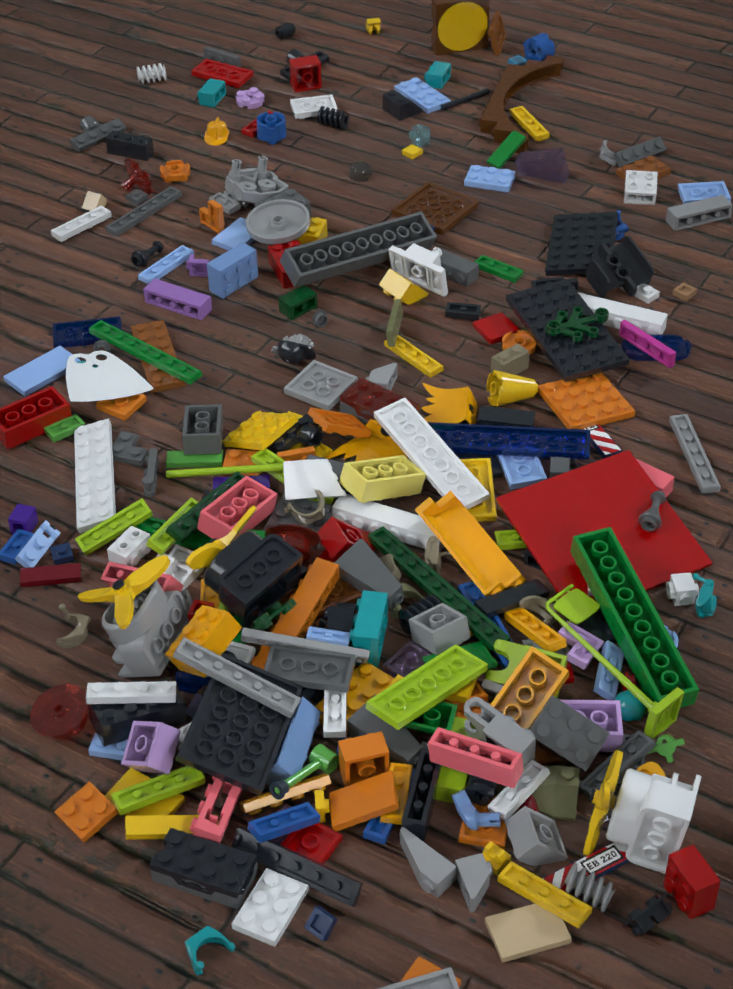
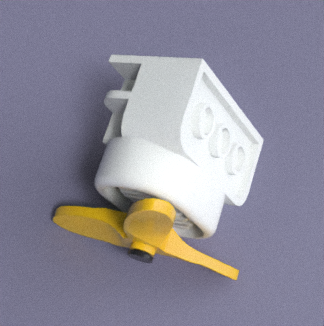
M616 750L611 758L600 790L596 789L594 791L595 789L593 788L589 802L592 800L595 807L589 823L583 855L587 856L593 853L608 811L612 809L613 812L606 838L628 846L626 858L630 862L665 874L668 856L680 849L689 826L701 776L696 775L693 786L677 781L679 776L677 773H674L672 779L655 773L649 775L634 769H627L618 796H615L614 791L623 758V752Z

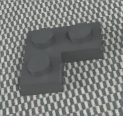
M121 431L112 445L113 461L142 467L146 456L149 455L148 449L135 447L139 441L138 434Z

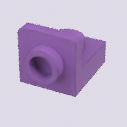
M191 254L189 260L186 261V269H189V276L208 277L207 263H209V260L195 259V255Z

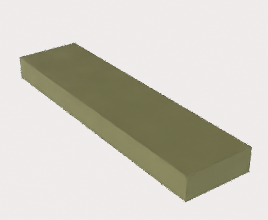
M395 299L387 325L386 337L389 347H395L403 317L401 299Z

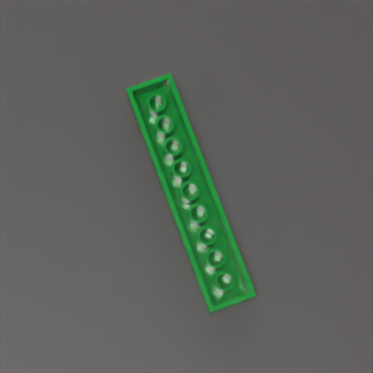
M608 527L573 536L570 552L596 602L600 604V610L643 693L651 701L658 703L678 687L684 691L680 708L695 704L699 688L612 528Z

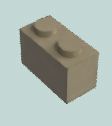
M516 344L492 356L491 373H493V370L517 375L529 368L530 352L521 345Z

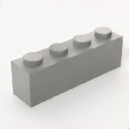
M724 195L669 207L667 208L666 222L674 231L731 218L733 204Z

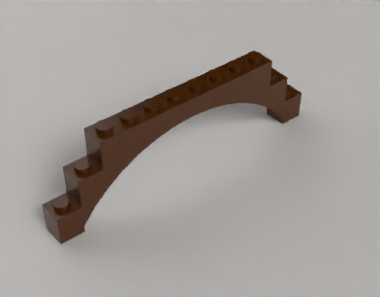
M547 55L543 61L528 59L523 66L508 64L506 69L503 70V76H500V80L497 82L496 89L493 90V95L490 96L489 103L486 104V109L483 110L482 118H479L478 126H480V132L492 134L496 143H503L513 130L526 136V140L515 153L525 155L528 149L529 134L519 130L509 120L504 110L505 105L516 92L527 85L542 79L560 76L563 71L564 57Z

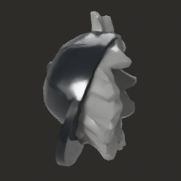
M300 333L298 335L294 334L290 338L286 335L271 350L274 355H278L284 362L293 365L300 364L303 360H314L316 358V352L312 349L314 342H311L309 337Z

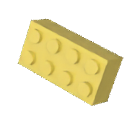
M400 455L344 463L339 483L359 502L366 503L368 501H380L382 499L420 494L426 474L407 457Z

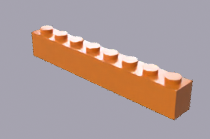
M317 557L314 563L309 565L304 579L299 581L295 594H292L289 600L293 598L297 605L284 615L280 613L277 624L272 626L270 632L304 638L309 626H312L340 578L339 565ZM261 645L260 652L257 656L253 657L251 665L264 670L271 647Z

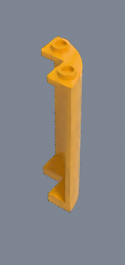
M451 490L436 503L429 497L415 509L486 597L524 584L526 579Z

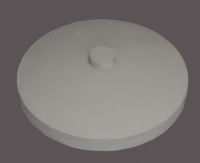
M287 199L272 200L260 204L246 218L248 234L254 240L266 244H281L295 240L303 235L310 226L308 209L297 201Z

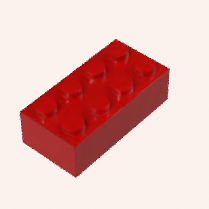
M51 386L0 408V441L7 449H10L44 434V427L72 416L70 404Z

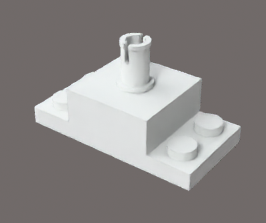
M413 243L406 251L393 245L388 249L392 270L408 278L413 283L443 297L448 294L445 269L441 267L440 256L442 251L440 248L434 247L430 251Z

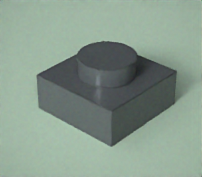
M135 189L126 195V200L135 205H139L148 199V194L139 189Z

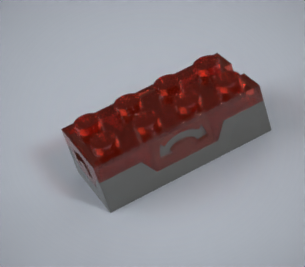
M361 377L340 395V412L353 414L366 425L370 419L376 420L374 418L375 411L405 397ZM407 399L420 414V404ZM382 427L381 432L389 436V434Z

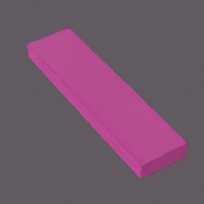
M626 320L620 322V337L669 368L674 366L676 357L674 350Z

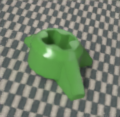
M668 734L661 735L656 741V746L649 753L658 752L660 755L666 756L668 763L673 762L672 754L676 746L685 744L684 739H675Z

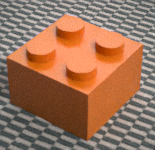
M382 731L338 741L339 770L345 787L389 771V750Z

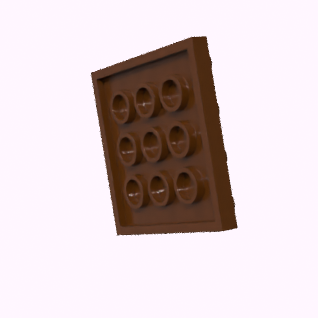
M427 182L392 208V215L400 218L422 211L429 224L435 226V232L443 235L479 207V201Z

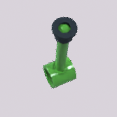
M318 744L310 754V764L286 780L270 784L272 796L275 799L281 800L290 787L316 770H321L328 775L333 773L339 765V755L323 744Z

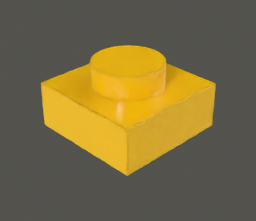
M314 790L315 809L320 814V823H324L325 813H330L329 799H324V790Z

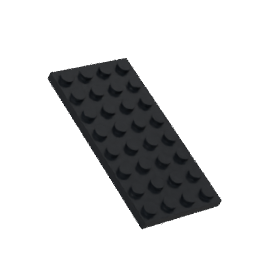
M568 279L506 295V302L565 382L629 365V357L602 323L595 321L584 324L590 327H597L599 334L598 337L591 338L587 332L581 331L583 333L581 342H574L570 336L562 334L551 336L546 333L545 326L549 321L556 319L558 311L564 310L568 313L567 320L562 323L568 322L573 313V308L576 306L583 308V316L578 319L595 315Z

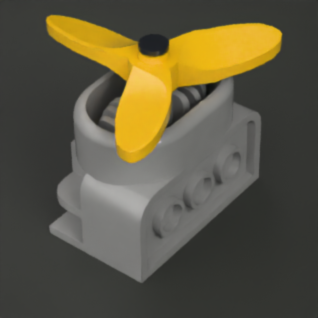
M167 555L158 556L131 573L125 580L120 579L114 582L112 587L93 589L77 595L81 602H111L103 614L102 626L116 648L112 656L114 662L124 664L118 674L119 678L160 676L169 662V659L165 656L166 652L188 624L187 614L190 607L182 594L177 590L164 591L157 581L169 567L170 559Z

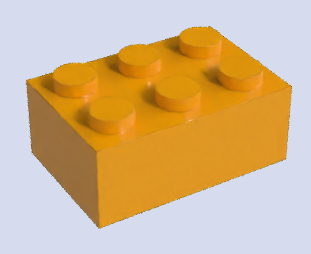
M202 605L195 612L190 622L183 628L178 638L170 645L165 656L180 671L205 678L207 676L205 673L173 657L182 639L185 637L221 656L242 626L228 611Z

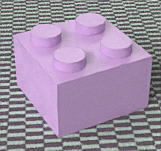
M133 721L121 765L140 772L169 774L181 730L162 722Z

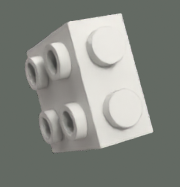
M626 170L624 203L655 205L658 172Z

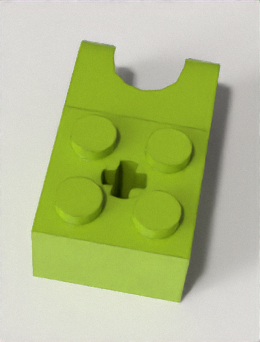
M501 639L496 640L493 646L497 654L508 658L509 664L502 671H487L484 679L504 686L531 646H524ZM536 648L566 668L567 656Z

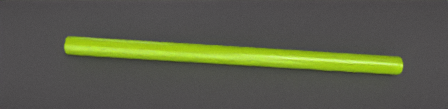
M283 463L168 470L166 471V477L234 474L237 471L240 474L284 471Z

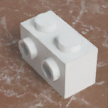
M130 526L107 549L109 561L132 567L136 566L151 551V548L146 545L147 540L151 537L150 534Z

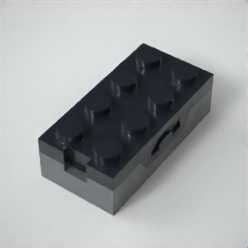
M170 828L163 840L164 849L161 852H156L149 864L152 881L239 910L258 873L257 856Z

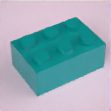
M363 590L361 599H357L356 611H358V614L354 613L353 626L355 628L350 630L349 641L353 642L350 647L370 650L367 662L375 667H379L388 624V593Z

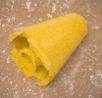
M493 370V373H490L487 379L486 391H490V397L487 398L492 406H500L532 398L538 393V384L534 379Z

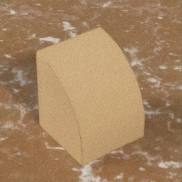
M88 191L82 209L91 211L101 205L105 207L108 199L101 194Z

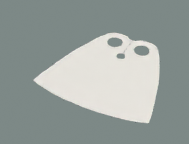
M94 351L91 354H73L67 360L66 383L70 401L109 400L137 395L154 389L133 368L107 351ZM102 354L107 356V359L98 360L96 356ZM82 357L86 359V362L77 363L75 359ZM96 364L98 367L94 368L92 365Z

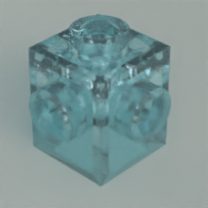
M423 124L412 126V130H409V139H411L412 144L417 147L430 145V127Z

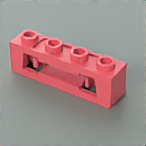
M212 776L214 783L213 785L208 784L204 795L207 799L206 801L201 800L197 810V814L200 815L198 818H193L189 831L193 832L192 835L220 843L243 789ZM224 786L222 793L228 794L218 821V817L212 815V812L220 796L221 788Z

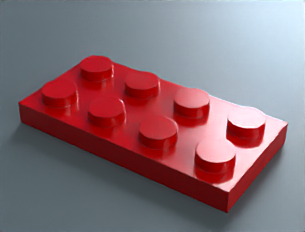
M205 59L191 71L192 76L199 79L225 81L226 85L233 86L234 88H240L254 76L253 70L210 59Z

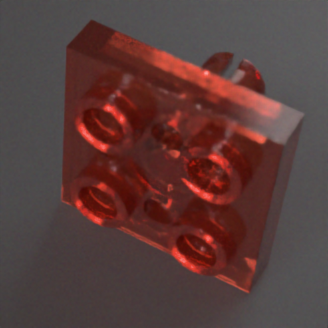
M129 157L126 158L124 163L129 178L121 183L122 187L129 191L130 188L137 184L145 193L150 195L153 190L149 174L145 170L142 171L135 160L132 161Z

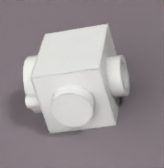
M691 572L671 574L670 581L666 582V594L668 599L673 600L674 606L695 604L696 596L699 594V587L697 583H694Z

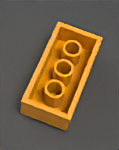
M531 646L490 705L505 716H511L517 725L523 729L529 730L551 695L555 697L569 677V670Z

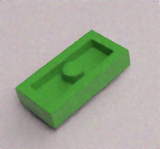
M74 414L44 427V431L54 443L74 434V431L80 426H85V423L77 414Z

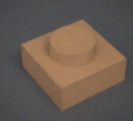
M684 282L673 289V295L684 301H688L697 292L696 288Z

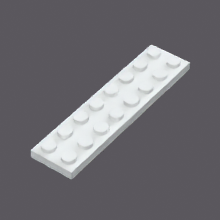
M406 398L374 412V418L408 458L426 474L425 478L442 497L451 490L466 509L489 499L490 493Z
M109 419L80 426L74 431L76 521L79 534L90 530L116 514L112 427Z

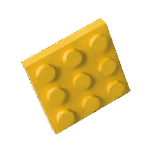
M257 411L247 421L242 422L236 430L230 432L222 441L225 447L263 451L298 422V419L294 414Z

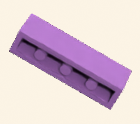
M153 279L144 288L145 303L198 320H202L212 310L211 296L158 279Z

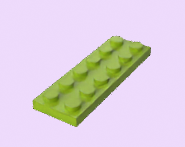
M455 644L366 701V709L399 730L485 673L488 664Z

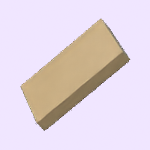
M537 904L485 917V924L502 963L571 943L572 938L563 919Z

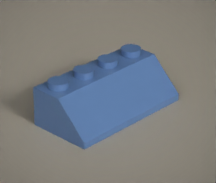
M301 697L290 719L265 784L270 785L273 782L286 780L301 770L307 760V752L313 742L315 729L319 725L321 711L304 697Z

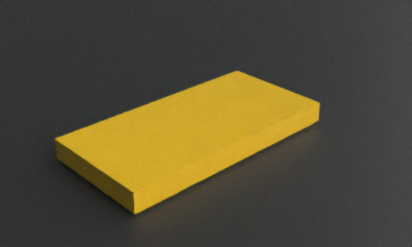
M460 459L490 493L489 499L467 510L477 521H496L497 514L491 459Z

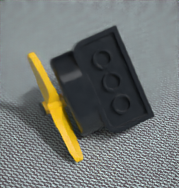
M254 505L244 514L228 535L218 540L213 538L206 545L193 551L185 562L193 570L207 567L204 574L205 584L218 594L219 600L228 608L227 611L232 616L237 615L241 618V630L243 627L248 628L254 623V620L266 612L265 610L280 600L299 583L303 554L279 535L270 534L262 538L254 531H246L237 537L257 510Z

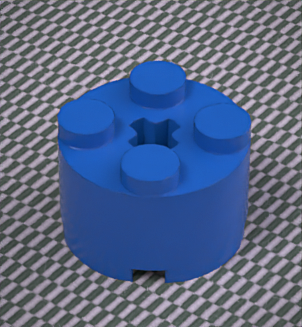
M540 33L523 42L526 60L543 61L547 55L554 56V43L552 40H549V36L546 33Z
M264 112L257 116V138L259 140L274 145L277 141L286 138V120L282 113L273 112V114H268V112Z

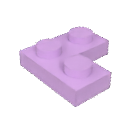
M571 622L568 623L597 651L601 649L604 643L603 640ZM562 627L558 634L566 639V644L573 647L567 654V660L585 670L594 656Z

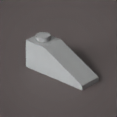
M402 827L400 829L401 847L419 885L426 893H431L438 898L456 881L457 866L406 828Z

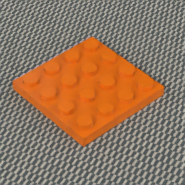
M602 372L568 382L562 379L538 385L540 396L570 432L635 417L636 411Z

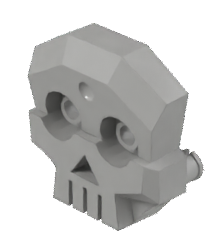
M266 156L258 157L257 168L240 169L242 161L233 159L231 171H229L225 180V189L233 197H236L238 201L256 204L261 200L283 193L289 189V185L279 180L278 176L272 171L266 170L268 161Z

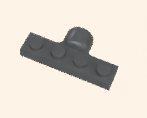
M86 116L80 122V128L84 133L71 138L70 144L78 152H81L105 141V138L112 131L126 132L127 127L119 118L105 124H99L93 116Z

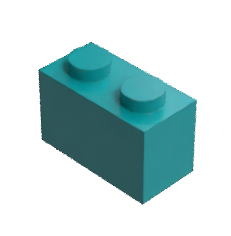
M435 61L424 75L426 84L432 88L442 89L451 77V63Z
M209 79L197 93L199 105L215 107L226 95L225 81Z

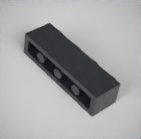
M422 748L404 810L402 827L425 842L442 765L430 762L429 750Z

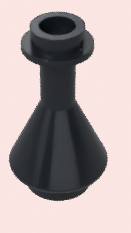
M154 241L153 247L148 250L133 251L131 256L133 265L136 267H146L152 254L163 251V244L160 241Z

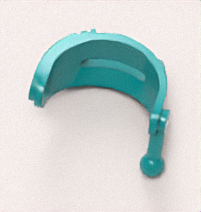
M694 573L692 578L704 583L696 599V614L701 618L712 616L717 605V598L713 595L714 581Z
M210 926L204 927L185 942L189 959L197 976L203 974L202 969L204 968V963L202 961L197 962L196 951L202 945L212 942L220 943L230 952H234L236 948L233 942H230L225 936Z

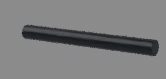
M486 88L442 104L441 108L446 110L489 94L490 89Z

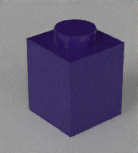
M17 504L8 518L10 532L14 534L17 529L32 532L38 523L36 507Z

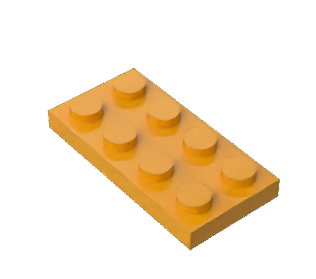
M368 662L365 664L361 663L353 671L349 691L346 693V735L347 719L375 694L377 695L388 688L394 680L393 677ZM323 698L315 707L321 711L319 723L324 726Z

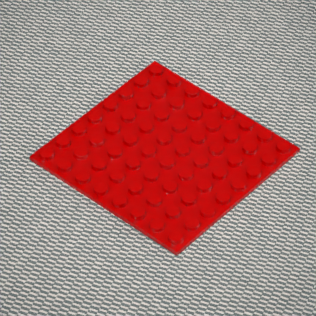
M630 450L496 497L497 503L557 593L573 584L574 587L569 591L579 589L588 595V585L570 552L573 536L608 527L612 528L645 591L666 584V582L670 581L671 574L694 573L713 564L667 500L665 503L660 504L658 509L662 521L661 527L654 531H646L641 527L638 518L651 507L653 501L650 496L655 491H659V489Z

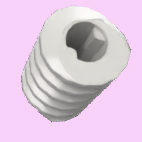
M161 63L158 64V68L155 64H153L152 68L150 65H147V69L145 66H142L141 70L139 67H136L138 82L141 80L142 84H144L145 80L150 83V79L155 82L156 78H158L159 82L161 77L165 81L167 79L165 65L162 66Z

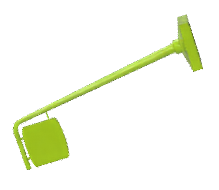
M570 584L546 602V610L648 709L649 714L644 734L654 740L677 721L684 691L677 687L660 702L651 701L571 628L568 623L571 621L575 624L583 622L600 608V604L579 589L569 591L574 587L573 584ZM556 601L553 608L570 620L568 623L549 607L552 602Z

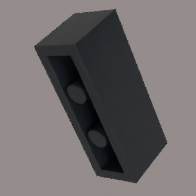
M112 131L105 138L108 154L148 161L154 154L152 138L119 131Z
M481 405L477 433L532 439L535 411Z

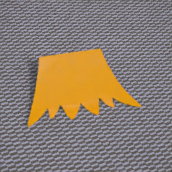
M422 383L425 389L434 396L426 398L434 404L421 408L431 414L424 419L428 424H431L430 426L438 435L463 420L475 426L477 402L469 386L457 389H442ZM469 404H471L473 407L471 411L469 409Z
M370 419L366 424V427L372 431L369 438H354L337 448L326 459L345 454L343 459L356 455V461L400 455L407 457V455L390 435L384 436L381 433L382 426L378 421Z

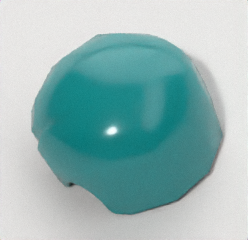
M629 690L619 693L614 699L620 700L621 717L624 721H640L642 716L647 713V708Z

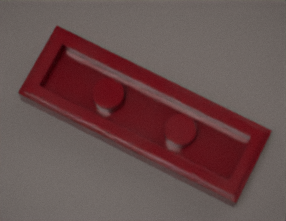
M81 563L21 568L20 586L31 587L81 582Z

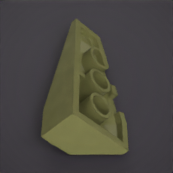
M558 765L544 766L549 769L550 775L531 794L536 800L539 811L545 813V816L551 819L575 821L579 788V768ZM497 784L494 796L497 797L506 786Z

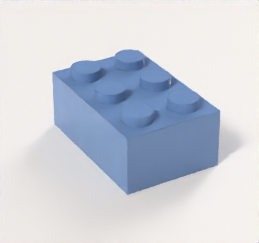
M242 242L207 263L209 291L221 298H225L258 277L256 249Z

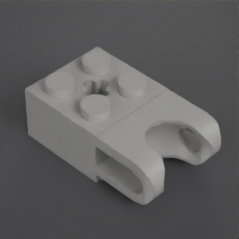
M473 697L466 701L464 715L467 719L464 723V730L469 737L522 753L523 768L531 760L535 759L536 738L530 730L523 729L517 725L511 716H505L479 697ZM478 706L481 709V713H474L470 708Z

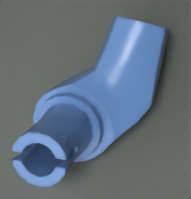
M465 789L451 795L457 812L469 829L477 831L480 827H500V812L479 813V810L474 807Z

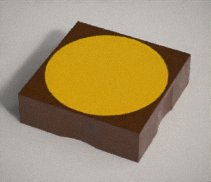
M432 0L433 27L431 48L435 55L488 48L487 32L489 30L490 0Z

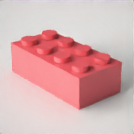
M246 475L200 511L197 529L211 538L221 539L231 532L244 514L254 505L257 510L239 532L238 537L246 532L247 529L252 530L274 511L278 494Z

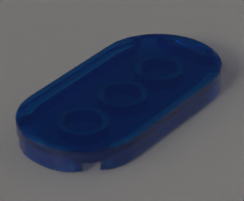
M649 334L676 352L675 361L683 360L691 353V343L687 339L685 341L679 335ZM627 340L622 341L621 348L629 359L658 361Z

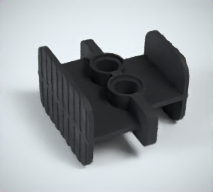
M625 236L622 242L610 248L605 243L600 244L597 252L602 260L598 262L595 260L590 261L586 270L588 282L601 298L606 297L609 291L617 287H623L626 293L632 297L637 292V286L643 283L649 285L654 274L651 263L630 236Z

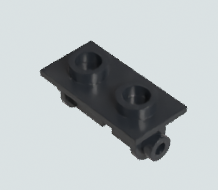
M665 893L660 898L655 894L644 902L647 905L645 909L641 911L638 907L627 916L630 920L624 923L623 926L625 927L630 923L632 933L635 936H643L655 926L650 919L651 916L658 924L671 915L672 905L663 900L668 894Z

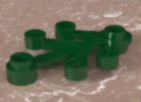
M576 306L573 308V313L568 322L562 323L567 320L568 313L561 310L557 312L555 320L547 323L545 331L551 336L559 334L570 336L574 342L582 341L583 333L581 331L587 332L591 338L598 337L599 329L584 324L595 321L605 323L608 320L609 311L606 308H597L595 315L578 319L583 316V308Z
M292 598L281 605L278 600L265 610L266 613L254 620L255 625L249 629L265 630L273 624L271 619L277 618L280 613L286 614L297 603Z

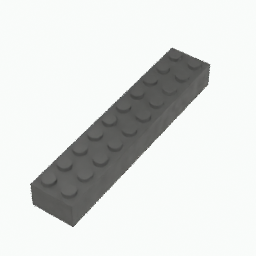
M421 211L285 249L280 263L295 288L390 260L388 249L392 245L404 251L413 243L429 249L432 247L437 236Z

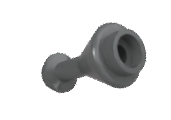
M655 491L651 494L650 498L653 501L651 507L638 518L641 527L646 531H654L662 525L658 510L660 504L666 501L665 494L662 491Z

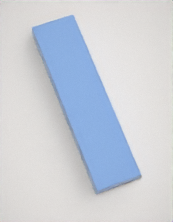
M181 245L138 274V280L147 284L153 279L159 280L187 261L190 255L194 254V250Z

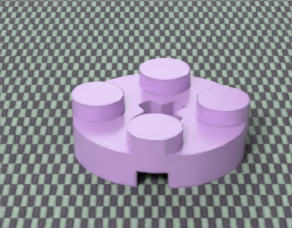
M256 87L237 91L236 103L241 108L248 106V109H254L262 106V102H265L264 94L258 91Z

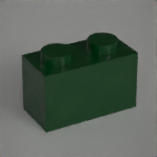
M302 285L278 298L279 312L290 320H294L318 307L317 293L306 285Z

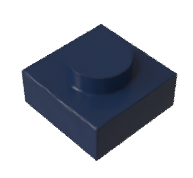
M70 543L50 547L54 565L74 561Z
M315 906L304 928L321 941H327L338 919L321 906Z

